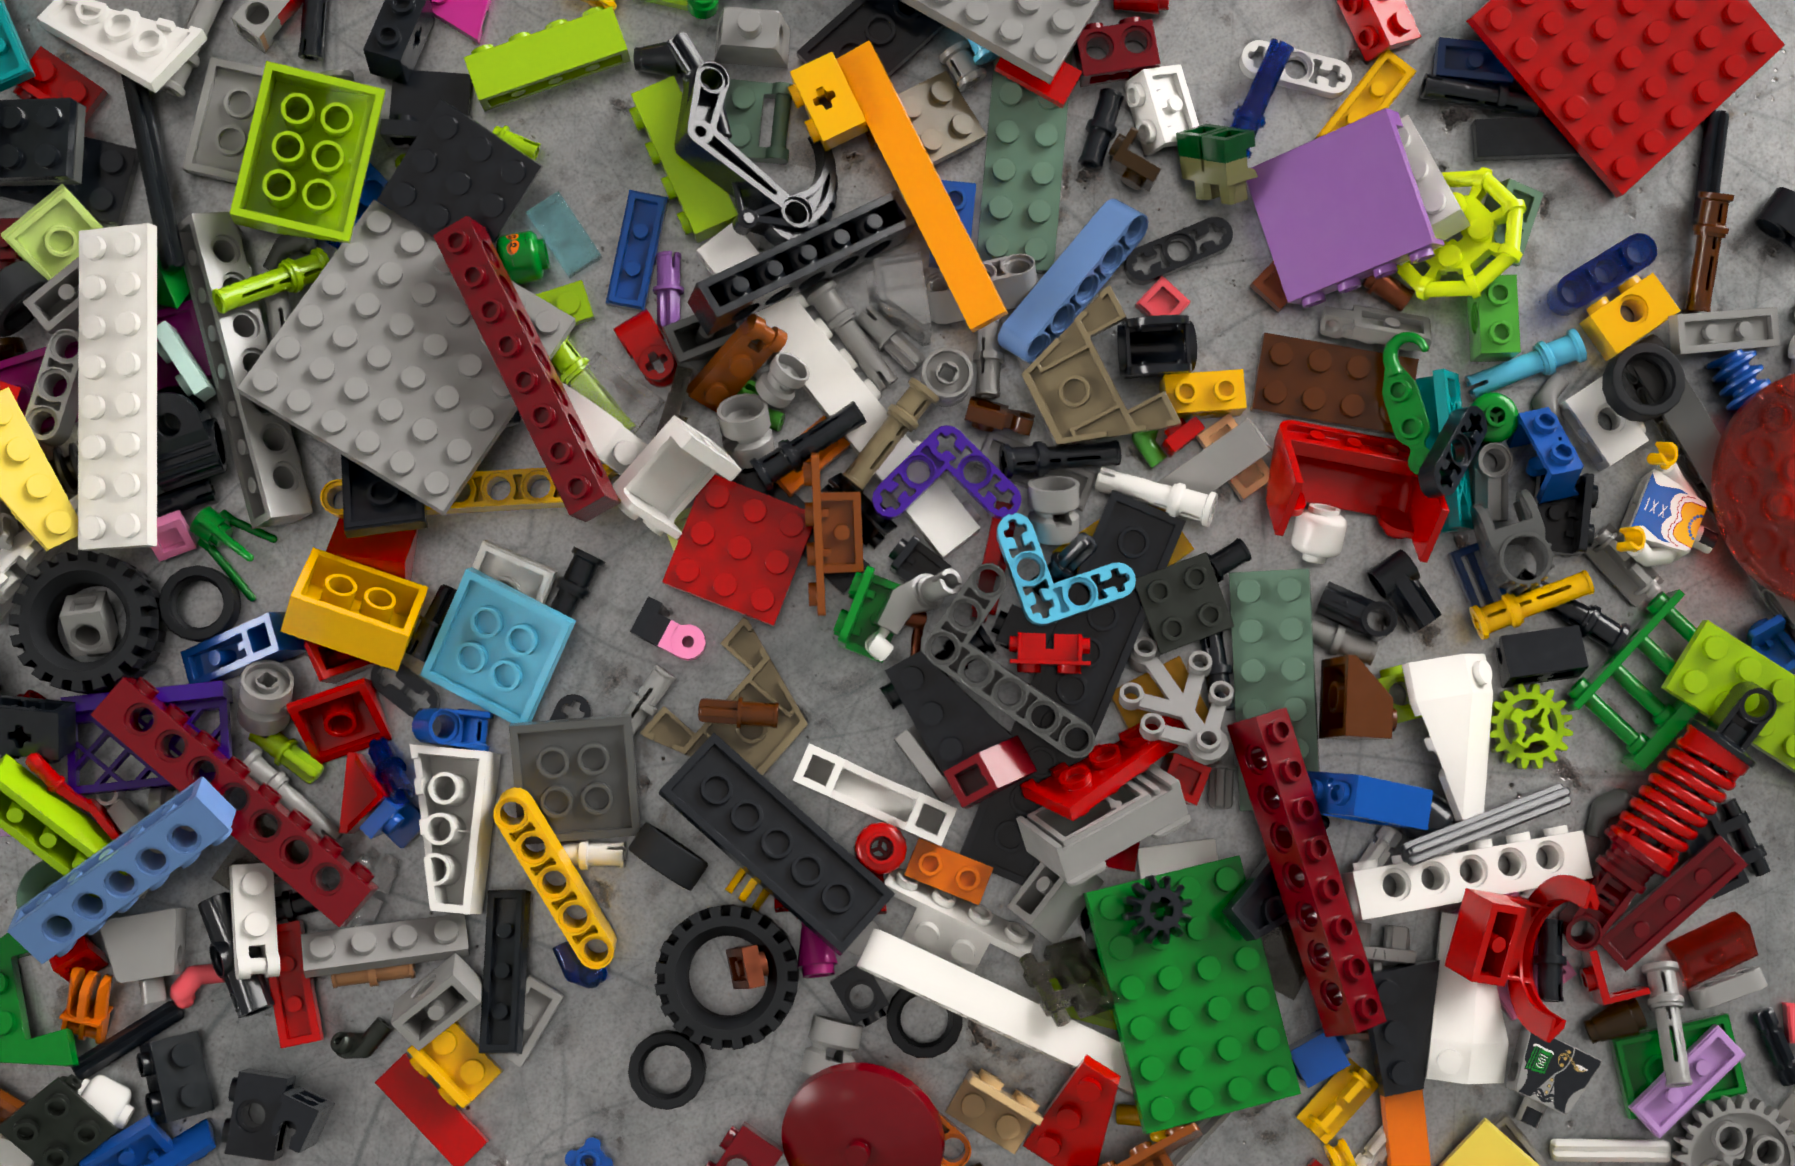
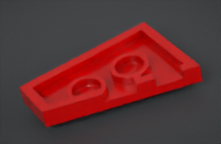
M1086 1054L1042 1114L1044 1119L1040 1126L1035 1124L1029 1132L1023 1146L1053 1166H1098L1121 1076Z

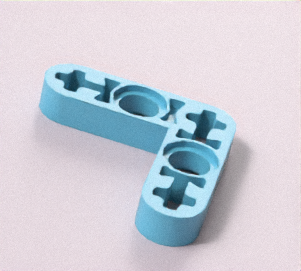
M1008 514L1003 517L997 526V541L1024 616L1033 625L1046 626L1121 600L1128 596L1135 587L1136 578L1133 570L1128 565L1120 562L1111 563L1053 583L1030 520L1023 514ZM1009 522H1014L1016 527H1024L1025 532L1020 536L1023 548L1031 544L1033 551H1023L1014 558L1011 557L1009 551H1016L1017 545L1013 537L1006 538L1004 532L1009 529ZM1032 559L1038 564L1039 575L1036 579L1027 581L1018 575L1017 565L1021 560ZM1111 571H1116L1118 576L1125 575L1127 582L1122 585V592H1118L1117 588L1112 586L1101 591L1105 597L1104 599H1098V588L1091 577L1097 576L1098 584L1112 577ZM1041 582H1045L1046 588L1040 589L1039 594L1043 602L1050 601L1052 607L1047 611V618H1042L1040 613L1033 614L1031 607L1036 604L1035 595L1031 592L1026 596L1023 589L1034 588ZM1081 583L1088 587L1090 591L1088 603L1079 606L1070 601L1068 591L1071 585Z

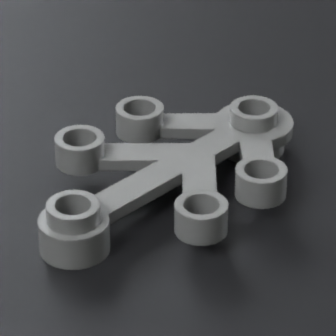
M1150 637L1138 638L1129 656L1128 664L1137 672L1149 673L1166 698L1145 694L1143 688L1133 682L1125 683L1120 688L1118 700L1124 709H1140L1152 712L1142 717L1139 728L1140 735L1148 741L1162 740L1185 746L1192 757L1201 764H1213L1221 760L1227 752L1228 739L1220 728L1225 709L1232 703L1233 687L1225 681H1216L1211 685L1208 695L1211 706L1204 724L1195 710L1204 678L1211 671V656L1204 651H1195L1190 654L1187 664L1189 675L1183 693L1160 661V652L1156 642ZM1139 650H1148L1150 653H1142ZM1202 662L1206 666L1200 668L1195 666L1193 663ZM1223 692L1227 695V697L1220 698L1217 697L1214 693ZM1128 693H1133L1138 698L1128 699L1125 697V695ZM1160 715L1181 720L1187 730L1165 725V721ZM1155 724L1159 729L1149 730L1146 725ZM1202 740H1209L1215 744L1206 745Z

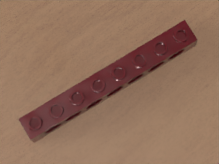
M465 216L434 234L433 237L569 515L588 522L620 504L621 502L486 228L469 216Z
M123 677L92 712L91 716L180 792L200 778L199 770L204 762H211L216 769V775L210 784L230 804V795L237 787L243 789L247 796L246 805L241 810L236 809L231 826L233 831L230 835L339 928L348 925L379 888L372 882L375 877L374 874L357 861L353 865L341 855L344 849L331 837L324 835L321 838L310 829L313 825L312 821L302 812L295 808L290 812L279 802L282 796L273 787L265 782L258 785L248 776L251 769L235 756L228 759L218 750L221 744L212 735L202 729L199 733L187 724L190 718L184 711L172 703L167 707L156 697L159 691L150 682L142 677H139L137 680ZM147 708L152 712L154 722L150 729L144 731L139 726L138 717ZM175 735L181 736L185 743V749L179 757L173 756L169 750V742ZM266 814L273 815L278 822V829L271 837L264 834L261 829V820ZM297 840L305 842L309 848V856L303 863L296 861L291 853L292 846ZM328 866L335 868L340 874V883L335 889L326 887L322 880V874Z
M1281 708L1227 725L1325 1036L1358 1034L1386 1022V1016L1287 708Z

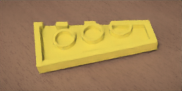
M8 387L0 391V499L47 552L78 537V516Z

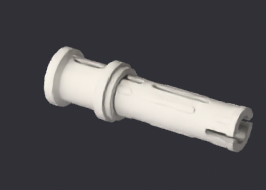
M1101 467L1095 484V491L1110 494L1114 490L1142 503L1164 509L1172 517L1180 515L1201 521L1202 526L1205 527L1210 526L1218 501V493L1212 491L1208 495L1186 489V485L1183 483L1174 484L1173 486L1160 484L1130 474L1120 473L1106 467Z

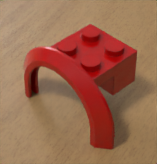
M1557 875L1539 885L1528 899L1466 888L1444 966L1471 982L1505 987L1508 979L1511 1003L1518 1019L1529 1032L1550 1043L1564 1029L1566 1020L1551 1012L1543 1004L1537 993L1533 978L1535 942L1545 919L1556 907L1563 903L1571 901L1582 908L1588 909L1589 907L1598 911L1600 902L1595 886L1576 876Z

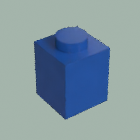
M1323 1027L1289 1045L1297 1078L1301 1085L1307 1088L1316 1085L1351 1065L1346 1057V1054L1350 1053V1049L1344 1037H1326Z

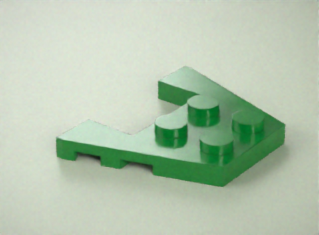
M9 933L5 934L0 938V1063L64 1067L79 1066L72 1029L66 1028L31 1038L18 966L19 958L31 954Z

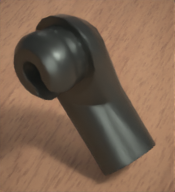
M377 1017L364 1033L337 1032L331 1038L330 1046L341 1058H368L387 1038L393 1028L382 1018Z

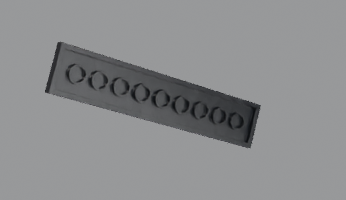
M1112 490L1092 536L1096 540L1097 550L1079 567L1077 575L1117 562L1128 565L1133 570L1135 578L1165 568L1170 561L1186 521L1178 517H1172L1164 511ZM1111 571L1112 577L1098 584L1097 576L1091 577L1098 588V599H1104L1105 597L1101 591L1115 586L1118 592H1122V585L1127 582L1125 575L1118 576L1116 571ZM1076 583L1071 586L1068 597L1075 605H1085L1090 600V591L1084 584ZM1134 587L1132 592L1121 600L1056 622L1046 649H1053L1054 634H1082L1083 638H1090V654H1082V661H1091V665L1081 667V674H1058L1057 666H1041V673H1035L1030 684L1085 721L1092 728L1095 738L1146 618L1136 588ZM1040 705L1033 710L1031 718L1036 725L1046 727L1053 722L1055 712L1047 705ZM1015 720L1010 733L1014 737L1017 735L1020 737L1037 772L980 803L959 854L993 867L992 873L1023 885L1040 861L1026 851L1016 818L1023 816L1026 819L1028 814L1042 806L1024 798L1020 784L1032 778L1037 784L1052 776L1051 768L1063 762L1070 767L1087 758V756L1082 758L1067 756ZM1073 728L1065 736L1066 745L1072 749H1081L1088 741L1087 732L1081 728Z

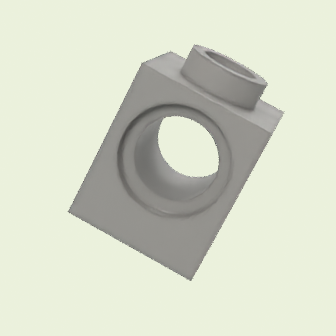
M107 590L67 595L59 617L72 657L84 655L97 657L107 652H112L119 630ZM85 625L93 626V627H95L96 629L89 628V627H87V626H85Z

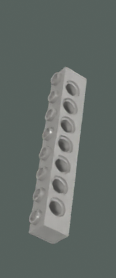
M230 212L191 213L177 224L186 263L184 270L252 529L292 524L313 513L311 506L312 496L305 484L301 468L302 458L295 446L291 431L292 425L256 404L259 408L258 411L253 401L241 395L237 389L248 374L243 365L250 371L270 343L262 321L261 304L259 301H255L223 314L217 310L212 299L213 289H219L252 277V269L249 263H247L242 245V231L233 222L229 214ZM263 440L266 441V443L269 446V449L265 446ZM273 478L277 480L279 487L275 484Z

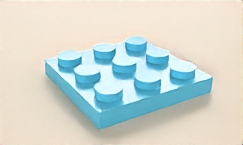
M473 567L467 568L420 676L510 723L532 722L576 620Z

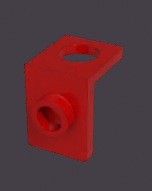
M1595 949L1580 951L1585 968L1580 969L1581 980L1585 990L1592 992L1594 1003L1608 1005L1651 994L1648 987L1640 985L1609 993L1598 951Z

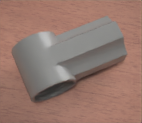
M1496 442L1480 446L1468 468L1472 475V506L1482 504L1484 508H1489L1493 522L1508 521V472L1512 467L1513 457L1508 447ZM1486 452L1492 453L1497 460V467L1494 472L1487 470L1483 465V456Z

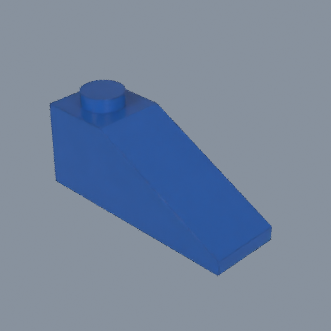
M268 612L180 653L189 684L224 681L240 676L246 666L253 662L272 660L282 663L307 652L304 640L280 632L286 612Z

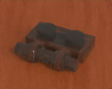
M1081 936L1047 945L1043 954L1046 961L1038 963L1033 953H1027L1020 958L1019 962L1024 969L1023 977L1030 988H1035L1041 998L1040 1006L1046 1016L1052 1017L1057 1027L1065 1026L1071 1020L1065 1008L1073 1006L1080 1019L1112 1010L1114 1009V1004L1119 1001L1115 991L1110 990L1105 974ZM1056 978L1062 989L1055 991L1049 979Z

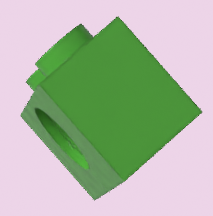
M1499 275L1481 292L1480 297L1473 299L1472 296H1467L1470 362L1509 361L1521 352L1517 275Z

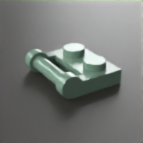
M729 79V87L724 100L732 133L729 141L752 162L788 163L789 150L786 148L792 98L787 87L792 85L791 83H766ZM764 98L775 99L770 147H759Z

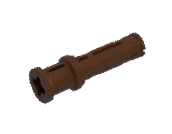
M1698 191V198L1701 199L1698 223L1693 224L1692 228L1694 235H1697L1685 309L1711 312L1721 240L1726 238V234L1728 235L1729 228L1726 227L1729 203L1734 201L1735 195Z

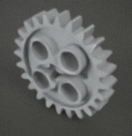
M1738 1094L1734 1103L1731 1098L1722 1095L1720 1107L1707 1100L1705 1101L1707 1113L1703 1114L1695 1109L1692 1110L1693 1117L1696 1120L1693 1125L1684 1121L1680 1123L1688 1132L1686 1137L1674 1136L1673 1140L1682 1145L1681 1151L1671 1152V1157L1680 1161L1681 1165L1679 1166H1795V1146H1792L1795 1142V1132L1792 1130L1786 1131L1791 1121L1783 1116L1778 1117L1779 1110L1770 1105L1765 1108L1764 1102L1757 1098H1754L1749 1103L1747 1097ZM1731 1127V1138L1725 1144H1720L1719 1137L1722 1130ZM1750 1128L1751 1132L1746 1135V1129ZM1764 1141H1768V1152L1763 1157L1758 1158L1757 1149L1759 1145ZM1735 1158L1742 1159L1740 1165L1733 1164Z

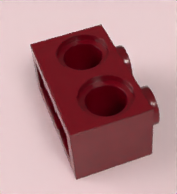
M1138 16L1124 18L1118 24L1103 26V23L1087 24L1073 46L1077 69L1082 71L1079 79L1080 88L1129 80L1141 70L1160 67L1161 64L1153 20H1141V17ZM1129 40H1136L1143 45L1144 51L1140 53L1130 52L1126 48L1125 43ZM1098 46L1105 51L1106 57L1094 59L1088 55L1086 50L1089 47Z

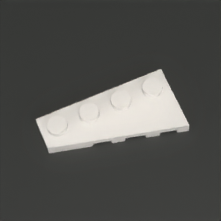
M54 0L36 18L42 29L155 93L208 40L203 29L190 26L189 29L176 27L174 21L158 18L157 21L141 17L139 12L129 9L116 11L109 9L106 3L95 0Z

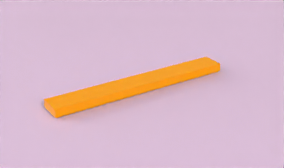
M867 41L840 56L836 60L970 330L974 333L1007 315L1008 312L873 44Z

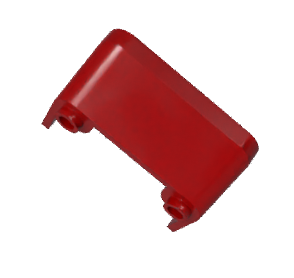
M1285 420L1280 423L1274 439L1266 494V503L1275 535H1284L1290 518L1301 515L1304 512L1306 503L1327 504L1343 510L1375 515L1386 535L1395 539H1412L1419 561L1427 563L1450 510L1444 496L1428 498L1424 495L1419 486L1418 475L1413 473L1408 466L1410 448L1400 441L1295 420Z

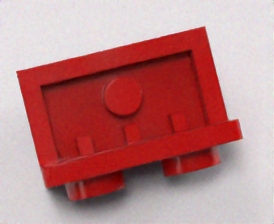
M1337 0L1364 60L1367 62L1376 59L1387 50L1413 44L1422 37L1405 0Z

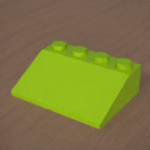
M266 61L229 213L233 222L236 225L275 234L350 243L384 101L385 89Z

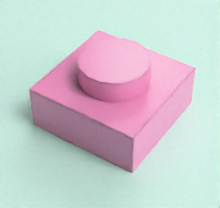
M180 510L157 518V546L151 547L159 562L197 548L196 538L190 531V527Z

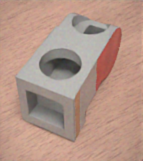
M246 0L233 14L231 19L237 33L265 54L274 43L273 37L298 11L303 0Z

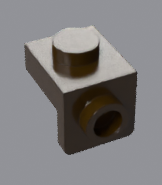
M1131 127L1126 136L1119 133L1108 154L1113 156L1109 169L1121 175V181L1135 190L1143 188L1149 192L1157 180L1161 168L1129 150L1139 131Z

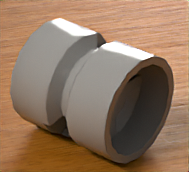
M943 347L931 352L925 359L921 372V383L940 398L934 405L941 407H951L962 402L969 393L973 379V366L968 356L961 350L952 347Z
M744 393L726 398L719 404L717 415L722 434L723 448L740 468H753L750 463L751 459L756 458L759 460L775 450L767 402L759 395Z
M1049 475L1036 477L1028 482V506L1033 509V511L1029 512L1028 519L1033 525L1040 544H1067L1079 535V514L1074 509L1079 506L1080 483L1076 479L1066 476Z
M272 660L256 661L246 666L241 673L237 719L240 726L247 732L260 736L274 735L284 730L289 723L290 714L287 711L286 704L292 701L294 677L291 670L284 664Z
M814 1014L808 1035L813 1044L805 1048L800 1071L814 1075L830 1066L855 1062L851 1052L859 1049L864 1027L858 1024L854 1025L848 1021ZM827 1047L837 1049L834 1057L826 1056Z

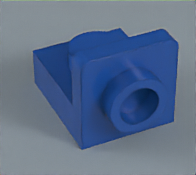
M399 793L385 798L359 829L370 839L385 833L399 848H404L420 832V810L404 794Z

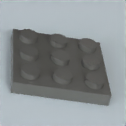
M631 714L510 723L509 734L514 787L522 788L529 792L560 842L636 836L641 830ZM516 803L517 818L524 815L523 807ZM535 836L528 837L524 841L526 845L544 843Z

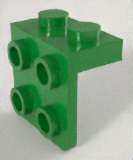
M868 565L864 574L856 572L848 592V598L853 599L849 611L841 609L833 630V635L839 637L838 647L881 664L883 663V661L874 659L866 651L865 641L880 628L874 624V621L889 592L900 584L875 575V568ZM889 633L886 637L890 643L894 634Z

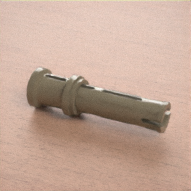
M913 377L908 381L909 388L896 405L891 404L887 408L888 412L886 414L888 417L862 449L855 461L842 474L861 490L865 488L870 478L894 450L901 438L908 431L912 432L919 426L917 421L930 404H936L940 399L932 390Z

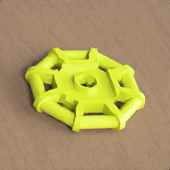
M1485 167L1474 171L1441 172L1450 188L1472 186L1469 195L1453 192L1471 226L1461 231L1463 238L1458 242L1455 239H1451L1448 242L1444 241L1445 246L1433 250L1435 256L1424 261L1430 267L1426 275L1422 276L1410 264V260L1401 266L1400 264L1397 265V273L1416 291L1417 298L1426 301L1430 297L1472 296L1473 299H1476L1513 263L1520 262L1523 256L1520 252L1523 214L1526 212L1527 207L1524 200L1517 199L1492 175V170ZM1486 192L1501 205L1499 209L1490 212L1481 203ZM1506 223L1505 242L1502 244L1496 243L1494 233L1495 231L1497 232V225ZM1491 255L1496 257L1475 276L1473 271ZM1447 272H1458L1459 275L1463 274L1464 280L1440 281L1442 275H1448Z

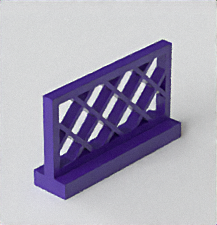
M224 681L155 687L159 691L156 697L167 707L172 703L185 713H193L189 717L190 719L187 721V724L198 733L201 730L194 723L205 711L219 710L220 725L211 735L216 740L219 736L221 737V747L219 746L218 750L228 759L232 757L230 704L233 703V692L231 686ZM110 692L61 697V701L76 702V749L67 754L68 785L76 793L83 796L173 786L91 716L92 712ZM146 708L139 714L138 723L144 727V731H147L153 725L154 716ZM145 717H153L148 723H146L142 719ZM94 723L104 731L89 749L78 741V724ZM175 735L169 742V750L180 756L182 752L175 745L182 737ZM111 737L124 750L108 767L94 754ZM79 749L84 753V754L81 756L80 759H79ZM132 755L145 768L135 780L125 781L115 772ZM90 759L105 770L94 784L80 786V770ZM201 768L199 770L200 777L203 776L208 782L214 780L216 772H205ZM151 772L158 777L146 779ZM111 776L118 781L106 783Z

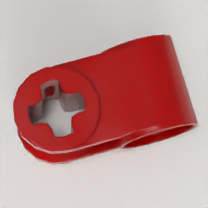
M647 309L613 328L631 359H634L640 371L651 385L657 388H665L676 381L679 375L677 361L666 345L663 334ZM657 360H660L664 365L665 371L662 373H658L654 368L653 363Z

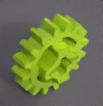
M1537 683L1530 684L1527 692L1523 684L1514 685V695L1508 690L1501 691L1499 695L1503 702H1492V710L1495 714L1491 716L1492 730L1490 731V739L1495 738L1496 744L1490 749L1491 752H1505L1502 760L1504 764H1510L1517 759V769L1521 770L1527 768L1529 761L1534 769L1543 768V758L1549 763L1558 761L1554 751H1567L1568 746L1562 742V738L1573 736V731L1564 726L1565 722L1573 719L1572 715H1562L1560 711L1566 704L1565 700L1553 702L1554 690L1547 689L1540 694V686ZM1521 700L1533 701L1525 711L1512 706ZM1548 714L1551 717L1553 729L1550 728ZM1532 719L1530 727L1534 729V733H1524L1526 726L1522 723L1523 720ZM1504 724L1507 725L1509 733L1508 739L1506 738L1504 732ZM1531 742L1544 746L1543 749L1535 753L1523 752L1529 747Z

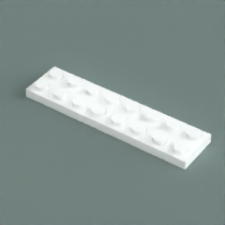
M142 223L79 231L78 550L99 551L156 547L157 226Z

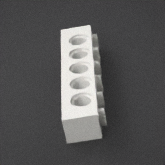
M1567 825L1543 829L1544 837L1531 839L1529 832L1505 836L1507 844L1493 846L1492 839L1479 840L1468 844L1469 851L1455 853L1453 850L1414 866L1405 863L1401 855L1391 856L1392 865L1378 867L1377 859L1353 863V872L1341 874L1343 885L1354 920L1360 921L1459 903L1463 900L1466 888L1508 894L1538 888L1544 881L1557 875H1572L1583 880L1593 878L1583 830L1568 832ZM1539 848H1542L1548 857L1545 868H1542L1536 860V853ZM1501 855L1506 856L1510 862V870L1507 875H1504L1498 867V860ZM1464 861L1472 868V878L1469 882L1464 881L1460 875V866ZM1425 868L1429 869L1434 875V885L1430 890L1423 885L1421 875ZM1387 875L1391 876L1396 882V891L1392 897L1387 895L1383 889V880Z

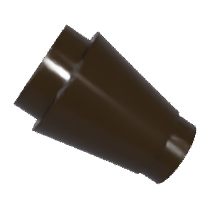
M1636 998L1613 1003L1590 1017V1019L1583 1021L1592 1044L1599 1041L1604 1042L1640 1035V1030L1648 1028Z

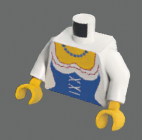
M1656 442L1655 446L1658 448L1659 453L1648 454L1647 462L1650 465H1657V470H1651L1638 480L1618 536L1616 537L1618 542L1616 545L1617 551H1627L1643 567L1671 564L1673 561H1677L1688 554L1692 547L1709 554L1718 540L1719 534L1700 525L1707 506L1703 500L1697 497V493L1682 474L1676 462L1678 448L1673 442Z

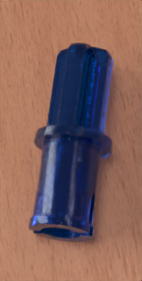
M383 737L379 740H371L369 742L370 749L368 754L376 767L374 771L376 778L384 784L389 798L394 804L409 802L404 789H406L409 797L413 798L415 788L406 774V763L402 758L397 757L388 739Z

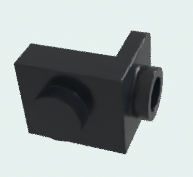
M916 535L909 542L902 538L888 556L893 560L890 565V571L905 582L924 573L935 576L945 569H951L952 566L920 542L921 539Z

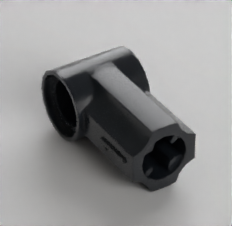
M1403 550L1396 551L1367 570V576L1375 590L1383 599L1390 601L1411 634L1427 626L1442 615L1419 581L1420 573L1416 565Z
M1330 581L1327 583L1315 611V614L1344 625L1372 641L1382 640L1392 633L1398 620L1396 611L1388 603L1376 602ZM1370 612H1380L1384 615L1387 622L1384 631H1375L1370 628L1367 622Z

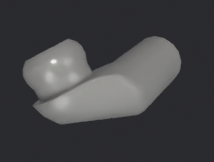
M1555 372L1547 379L1532 400L1534 410L1549 407L1551 412L1558 417L1562 426L1564 425V417L1561 415L1557 398L1569 385L1566 378Z

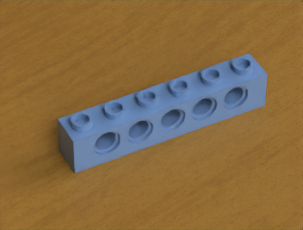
M203 776L18 908L7 932L41 964H44L55 955L58 957L64 956L74 947L77 939L86 933L88 935L95 934L105 925L108 917L115 912H126L135 904L139 895L147 889L154 891L161 887L178 867L182 869L189 867L198 859L201 851L211 844L218 846L224 842L233 831L231 826L236 809ZM180 826H188L195 831H186ZM150 849L160 850L162 854L154 853ZM118 871L127 872V873H129L131 876L122 875V874L119 873ZM88 894H95L100 898H94ZM58 916L65 917L68 920L61 919Z

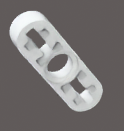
M1255 40L1248 43L1239 59L1242 73L1250 79L1329 99L1338 98L1343 95L1352 80L1349 66L1341 60L1263 40ZM1255 52L1262 53V60L1274 63L1276 56L1282 58L1277 66L1276 73H1272L1274 64L1262 63L1260 68H1256L1253 66L1254 61L1248 57H1253ZM1290 60L1302 62L1306 69L1305 76L1300 79L1289 77L1285 72V64ZM1315 65L1319 66L1317 75L1328 76L1330 71L1337 72V79L1342 82H1338L1335 87L1328 86L1329 79L1317 76L1314 83L1309 82L1314 72Z

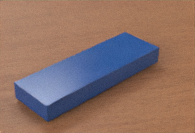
M629 190L605 302L607 306L638 312L646 309L656 263V253H658L669 202L668 197Z

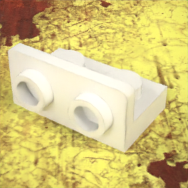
M1181 64L1143 69L1124 83L1126 101L1130 106L1136 129L1139 130L1137 138L1141 143L1144 155H1153L1163 147L1177 146V132L1199 126Z

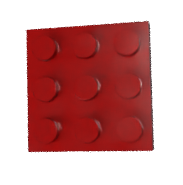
M714 475L695 498L662 583L775 627L814 526L806 527L805 509Z

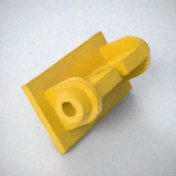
M1350 1057L1348 1061L1351 1065L1335 1073L1296 1116L1325 1145L1330 1142L1378 1088V1083L1374 1080V1077Z

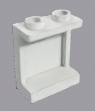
M674 415L612 486L621 500V503L617 506L629 518L637 520L640 517L645 525L655 534L661 536L665 532L677 540L682 535V532L675 525L674 520L716 473H719L729 481H732L742 469L723 447Z

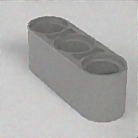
M1013 254L983 261L1006 310L1017 308L1038 283L1035 260L1030 255ZM939 271L926 277L924 280V292L928 315L931 321L938 324H949L965 320L942 272Z
M64 328L56 331L51 336L25 414V419L37 441L48 446L56 447L64 444L69 439L78 414V352L69 359H66L65 350L70 343L75 341L79 343V333L73 329ZM66 379L67 388L65 392L60 396L54 397V385L59 380ZM49 417H54L55 426L49 434L42 435L41 425L43 421Z

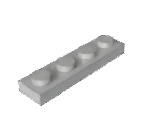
M460 913L301 934L305 978L448 959L454 953H457L460 957L470 956L465 914Z

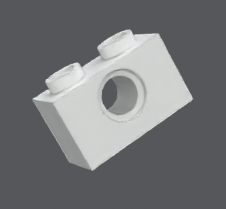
M1603 376L1559 404L1564 421L1599 472L1610 467L1649 441L1645 435L1646 427L1643 422L1630 421L1616 414L1607 404L1602 391ZM1599 412L1605 413L1611 418L1612 428L1610 431L1603 429L1599 425Z

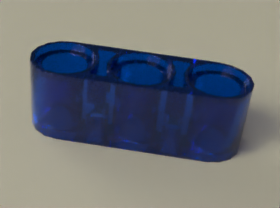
M1635 233L1565 275L1548 291L1547 303L1549 308L1560 316L1574 314L1629 280L1655 260L1657 256L1655 241L1644 233ZM1628 247H1633L1639 251L1641 262H1635L1629 258L1627 253ZM1595 267H1601L1608 273V283L1599 281L1595 275ZM1563 287L1571 288L1575 292L1576 303L1568 302L1563 297Z

